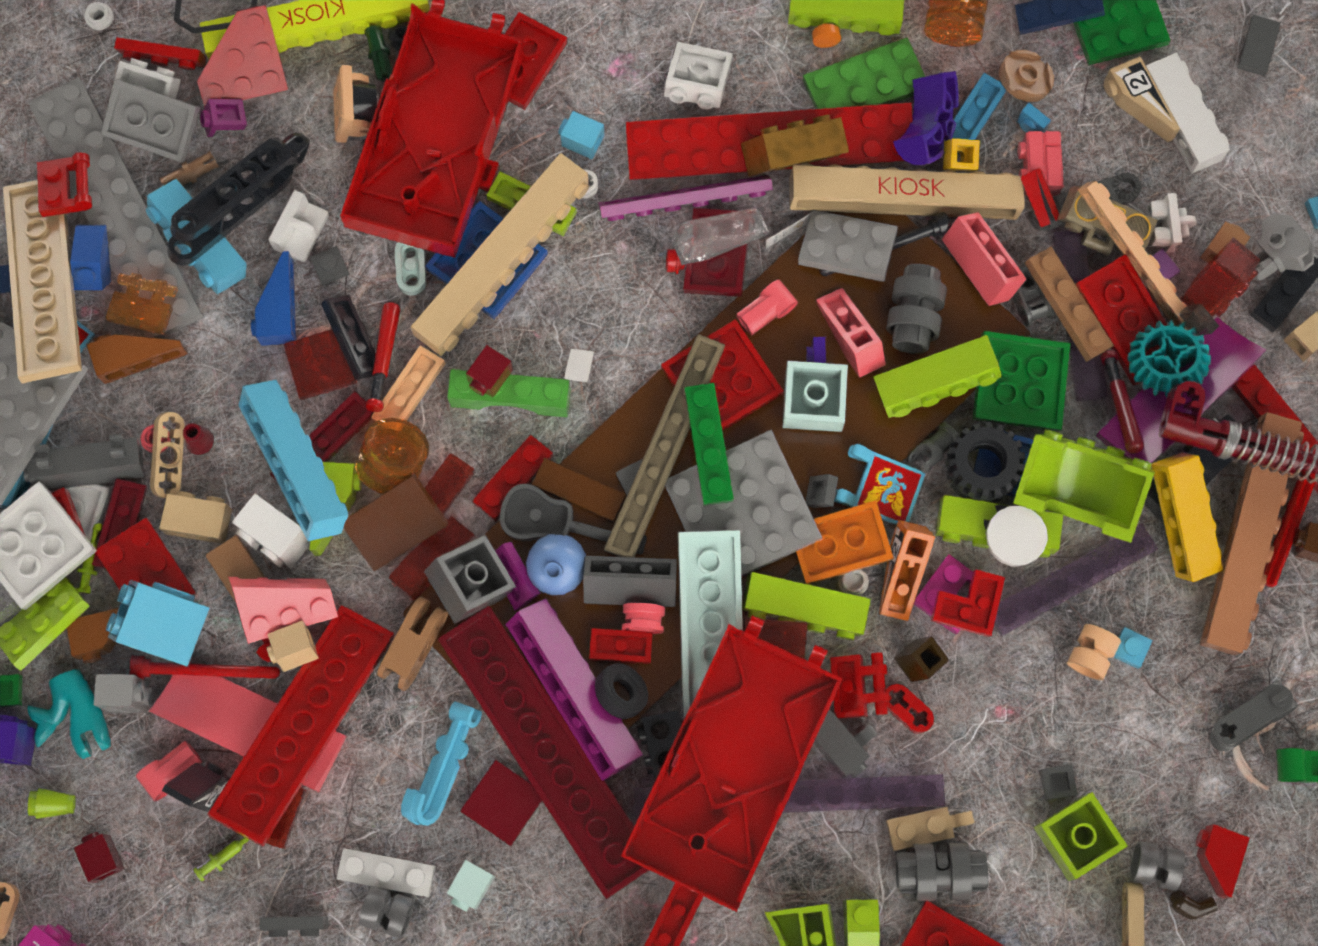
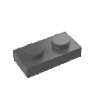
M328 916L260 918V931H269V937H288V930H300V936H319V930L328 929Z

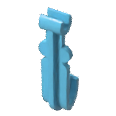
M456 701L451 705L449 718L452 723L447 735L440 736L436 741V749L440 753L433 756L420 790L407 788L403 797L401 814L411 823L429 826L440 817L460 768L457 759H464L469 751L468 745L464 741L469 729L479 724L482 711Z

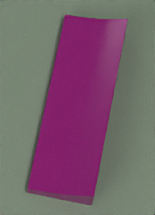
M1218 317L1198 335L1204 336V344L1209 345L1210 348L1208 355H1211L1208 375L1204 377L1201 384L1205 391V402L1201 416L1267 350L1237 333ZM1193 362L1186 363V366L1181 367L1179 372L1187 371L1193 365ZM1150 387L1145 391L1142 389L1131 400L1144 442V448L1141 452L1131 454L1126 450L1117 414L1097 433L1096 437L1106 446L1124 450V456L1132 460L1138 458L1150 463L1156 462L1175 443V441L1161 438L1158 435L1167 400L1165 392L1159 391V394L1154 396L1153 388ZM1184 392L1181 397L1186 399L1185 403L1191 402L1187 392ZM1184 405L1174 407V410L1191 414L1192 412L1191 410L1184 409Z

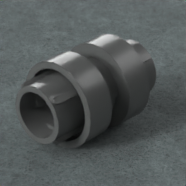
M926 264L908 265L904 269L903 276L896 278L894 281L891 299L898 306L892 307L889 310L886 330L893 335L892 346L899 351L922 354L929 350L931 341L939 338L942 318L936 312L944 308L947 287L941 282V272L933 266Z
M967 842L947 843L945 853H935L933 843L913 844L912 852H899L896 854L897 890L902 894L914 893L915 901H936L937 891H948L950 900H970L972 892H984L988 888L986 853L981 850H969Z

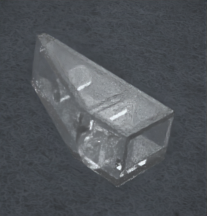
M752 208L684 221L680 224L671 242L681 265L709 260L768 235L769 230L759 208Z

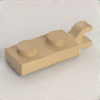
M948 807L886 820L893 851L911 848L913 844L933 843L955 838L953 828L975 823L972 811L950 816Z

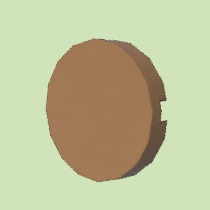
M1026 49L1014 50L1000 64L999 77L1004 88L1015 98L1026 102H1038L1044 99L1054 86L1052 68L1048 63L1044 64L1040 60L1041 56L1035 52Z

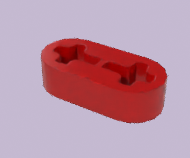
M894 684L886 689V692L896 694L901 692L903 694L901 700L908 706L906 709L899 703L893 706L890 702L887 703V708L908 730L921 734L932 727L934 723L933 712L908 688L901 684ZM911 709L917 715L923 712L926 715L924 718L926 726L920 724L916 727L913 724L915 718L908 711Z

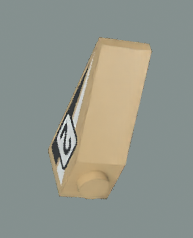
M1141 56L1111 68L1104 80V88L1107 95L1114 99L1117 106L1167 142L1172 141L1180 127Z

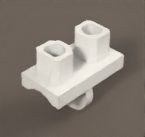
M1168 193L1163 200L1152 201L1146 208L1147 216L1162 222V227L1154 228L1150 237L1151 246L1165 247L1166 253L1175 252V247L1182 244V238L1190 236L1189 228L1197 224L1196 217L1187 215L1186 208L1178 209L1176 193Z

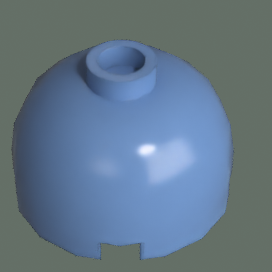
M548 534L538 539L529 550L526 560L527 575L531 583L539 591L552 596L564 595L576 589L583 580L586 554L581 544L572 537Z

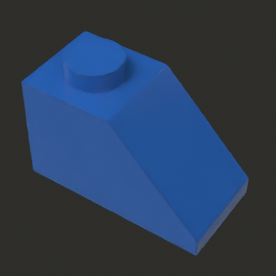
M106 225L75 226L70 260L74 290H103L112 282Z

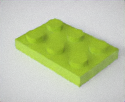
M65 577L27 610L21 609L16 616L0 627V647L10 662L21 671L87 610L90 605L70 580Z

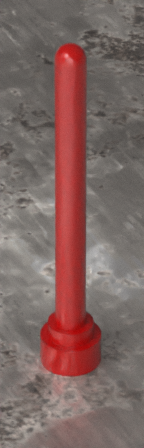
M132 655L129 675H135L143 680L145 677H151V674L276 679L280 676V669L275 666L189 663L188 666H184L178 663L152 662V659H146L145 655Z

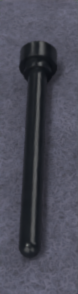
M945 212L932 216L927 225L896 236L893 250L930 235L933 237H944L951 227L947 214ZM819 269V272L822 276H828L830 274L836 273L832 271Z

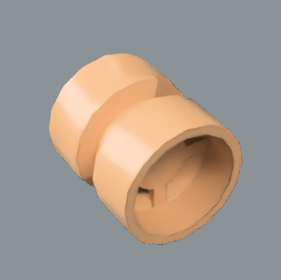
M1085 624L1077 640L1080 646L1073 648L1067 664L1082 675L1095 680H1103L1110 667L1108 658L1115 656L1121 640L1113 633L1101 627Z

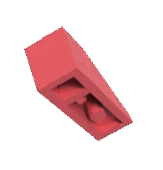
M843 288L816 299L817 305L843 354L859 378L886 366L882 341Z

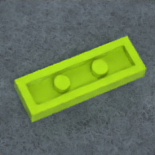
M499 172L486 195L487 200L511 211L531 186L503 172ZM570 205L571 209L568 215L562 221L557 220L551 227L553 232L562 236L565 235L577 213L575 207Z

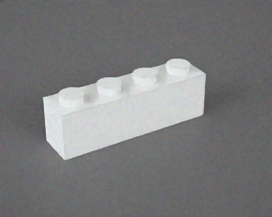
M1174 53L1146 65L1180 127L1173 141L1191 174L1221 162L1230 150L1228 139L1223 133H1220L1215 124V116L1204 104L1200 88L1193 84L1186 63L1180 60L1177 53Z

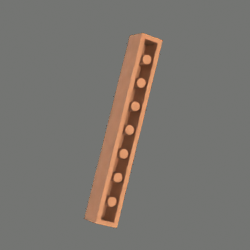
M1268 412L1258 419L1256 430L1260 429L1261 434L1265 435L1269 431L1272 437L1279 434L1280 439L1284 440L1288 436L1290 442L1298 439L1300 444L1304 433L1300 432L1302 422ZM1250 462L1247 463L1221 560L1223 571L1218 572L1199 645L1234 656L1242 654L1243 650L1248 649L1252 634L1248 632L1250 623L1256 619L1259 611V604L1256 603L1258 592H1262L1266 584L1267 576L1263 574L1265 565L1270 563L1274 553V546H1271L1273 534L1276 535L1281 526V517H1278L1280 507L1285 505L1289 494V489H1286L1288 473L1282 476L1278 471L1272 473L1269 468L1261 470L1259 465L1253 468Z

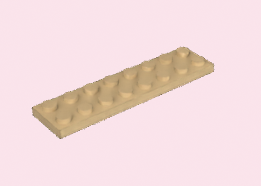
M38 180L3 187L18 378L21 383H27L82 371L74 284L70 264L71 253L67 214L41 216L38 208Z

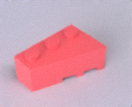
M228 577L248 644L269 638V633L302 620L306 626L338 617L332 592L326 579L287 578V580L268 579L267 577H258V579Z

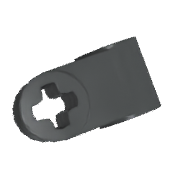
M1026 266L1021 267L1020 270L1027 278L1026 280L1029 281L1031 287L1024 288L1021 286L1013 295V300L1017 306L1021 321L1027 327L1032 325L1033 321L1045 316L1049 318L1055 316V311Z

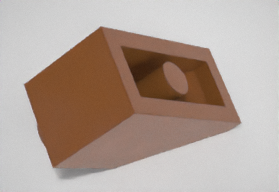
M119 608L79 617L67 627L72 657L80 661L83 660V663H92L101 660V655L111 653L117 643L108 638L110 632L106 631V626L111 614H117Z

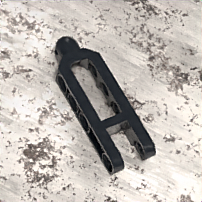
M299 132L288 135L282 141L279 138H269L177 210L171 219L170 230L173 236L169 239L167 254L169 259L181 266L193 263L285 189L292 179L293 170L303 162L310 145V140ZM266 155L265 161L262 160V156ZM244 171H252L245 179L241 175ZM271 181L273 184V186L270 188L261 187L263 184ZM224 187L232 188L224 195L220 192ZM249 197H251L253 200V202L250 204L245 205L241 203L243 200H245L246 198L248 199ZM230 213L233 218L229 221H224V217ZM184 220L190 221L182 229L178 227L179 222ZM185 244L190 247L191 252L179 254L176 252L175 246Z

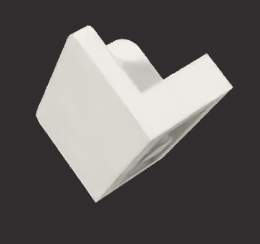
M294 190L268 239L272 248L280 253L289 251L292 258L305 262L329 217V213L325 209L308 203L305 194Z

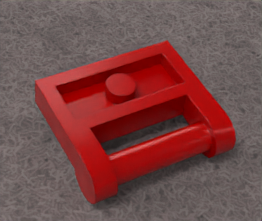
M78 152L68 158L37 162L38 208L42 217L86 211L92 208V197L89 195L87 168L90 166V156L88 154ZM69 171H76L77 195L71 199Z

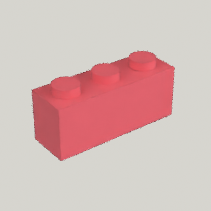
M979 212L957 217L941 239L988 306L1009 301L1027 279Z

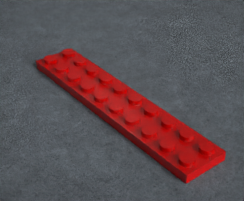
M912 102L626 122L629 180L746 173L747 168L741 143L760 136V130L778 126L779 131L787 129V124L804 120L805 125L813 124V118L830 115V119L841 117L849 152L810 162L809 164L827 167L829 165L848 166L906 162L897 153L893 141L900 139L906 133L910 123L913 122ZM793 166L785 167L781 170H790Z

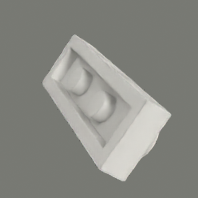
M343 848L336 879L429 897L436 866Z

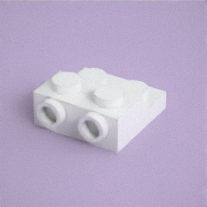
M677 42L666 78L664 97H669L672 102L677 104L685 101L697 103L700 108L705 110L713 107L720 108L733 53Z
M131 58L130 63L119 61L114 84L116 79L176 99L181 79L173 77L174 71L162 67H157V71L147 69V62Z

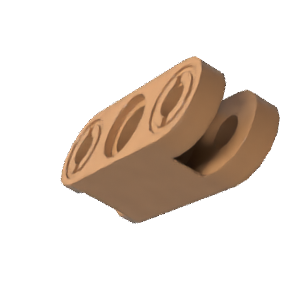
M422 596L411 606L377 672V676L382 679L387 678L392 671L400 675L398 688L402 691H406L414 682L448 617V612L438 607L433 611L429 619H426L425 616L429 610L430 601Z

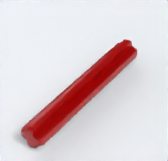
M1307 478L1302 481L1297 480L1280 529L1272 545L1274 546V553L1270 563H1266L1263 573L1267 576L1265 584L1267 587L1273 588L1279 581L1315 483H1309Z

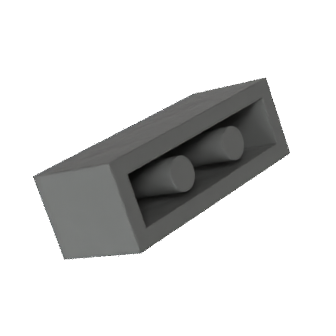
M586 556L583 575L584 603L612 605L650 603L663 607H675L677 559Z

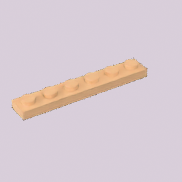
M1097 181L1088 182L1078 189L1079 193L1121 253L1127 255L1141 281L1168 320L1172 319L1174 326L1177 327L1184 322L1186 330L1194 327L1196 323L1192 318L1193 312L1191 308L1179 300L1175 294L1177 289L1169 279L1164 278L1159 271L1160 265L1152 255H1148L1142 247L1144 245L1142 238L1135 231L1130 230L1126 224L1127 218L1123 211L1118 207H1114L1109 200L1110 193L1107 188L1101 183L1098 184Z

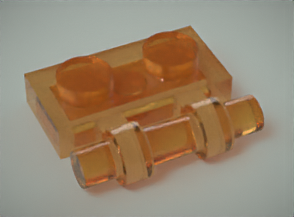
M119 273L117 283L127 286L126 293L114 291L105 317L106 320L165 335L173 307L170 304L163 303L165 295L175 298L178 287L168 284L166 280L156 279L153 281L142 278V275L137 273H131L130 275ZM140 289L153 292L151 300L138 297Z

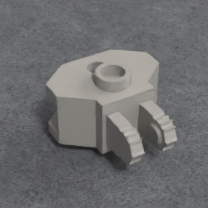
M1271 214L1262 221V235L1257 241L1259 246L1243 259V265L1249 269L1261 263L1255 269L1253 275L1257 280L1261 281L1276 270H1279L1280 273L1285 269L1305 271L1314 264L1315 247L1309 241L1308 233L1290 215Z

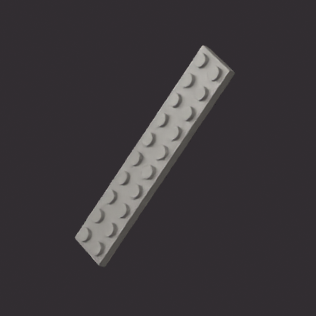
M78 77L28 101L56 159L72 157L78 152H83L90 156V166L87 170L89 195L92 197V208L83 212L90 225H106L110 266L146 337L162 339L204 318L177 264L169 259L167 254L168 247L157 225L148 217L146 213L147 206L112 138L101 135L104 122L81 78ZM69 171L70 187L76 196V171Z

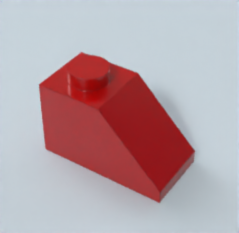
M1212 824L1206 826L1205 830L1201 829L1197 836L1196 847H1199L1197 857L1216 895L1220 898H1232L1250 837Z

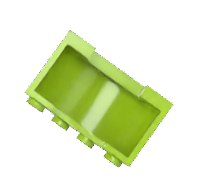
M1045 429L1044 434H1035L1013 504L1040 513L1049 510L1064 514V516L1102 528L1101 533L1131 543L1155 474L1154 470L1151 469L1152 463L1138 458L1133 460L1124 456L1125 451L1116 447L1107 446L1106 450L1095 447V441L1080 436L1077 441L1062 438L1063 435L1061 433Z

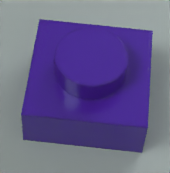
M813 337L811 347H806V362L826 363L825 337Z

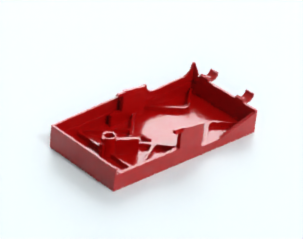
M432 0L428 13L423 12L415 4L411 3L409 24L393 72L389 79L386 78L340 217L345 228L455 258L524 57L523 39L501 34L505 24V15L493 12L491 24L488 29L442 17L445 0Z
M753 615L745 631L738 630L731 624H728L704 680L685 716L621 854V857L735 912L738 911L843 678L820 668L828 650L820 646H814L807 661L758 638L765 621Z

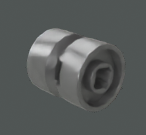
M1138 841L1131 859L1130 879L1133 882L1150 885L1154 881L1159 888L1177 891L1184 873L1185 854L1181 850L1164 847L1160 851L1155 844Z
M372 886L364 901L359 917V925L373 930L382 927L385 934L402 939L413 912L415 899L399 894L391 897L390 891Z

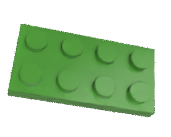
M907 37L803 75L802 80L815 109L893 104L914 96L912 80L925 77V74Z

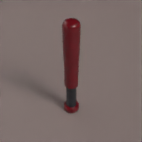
M1107 350L1100 355V360L1107 368L1110 380L1109 387L1125 448L1129 453L1136 454L1144 448L1143 438L1125 382L1120 376L1117 364L1119 359L1118 353L1115 350Z

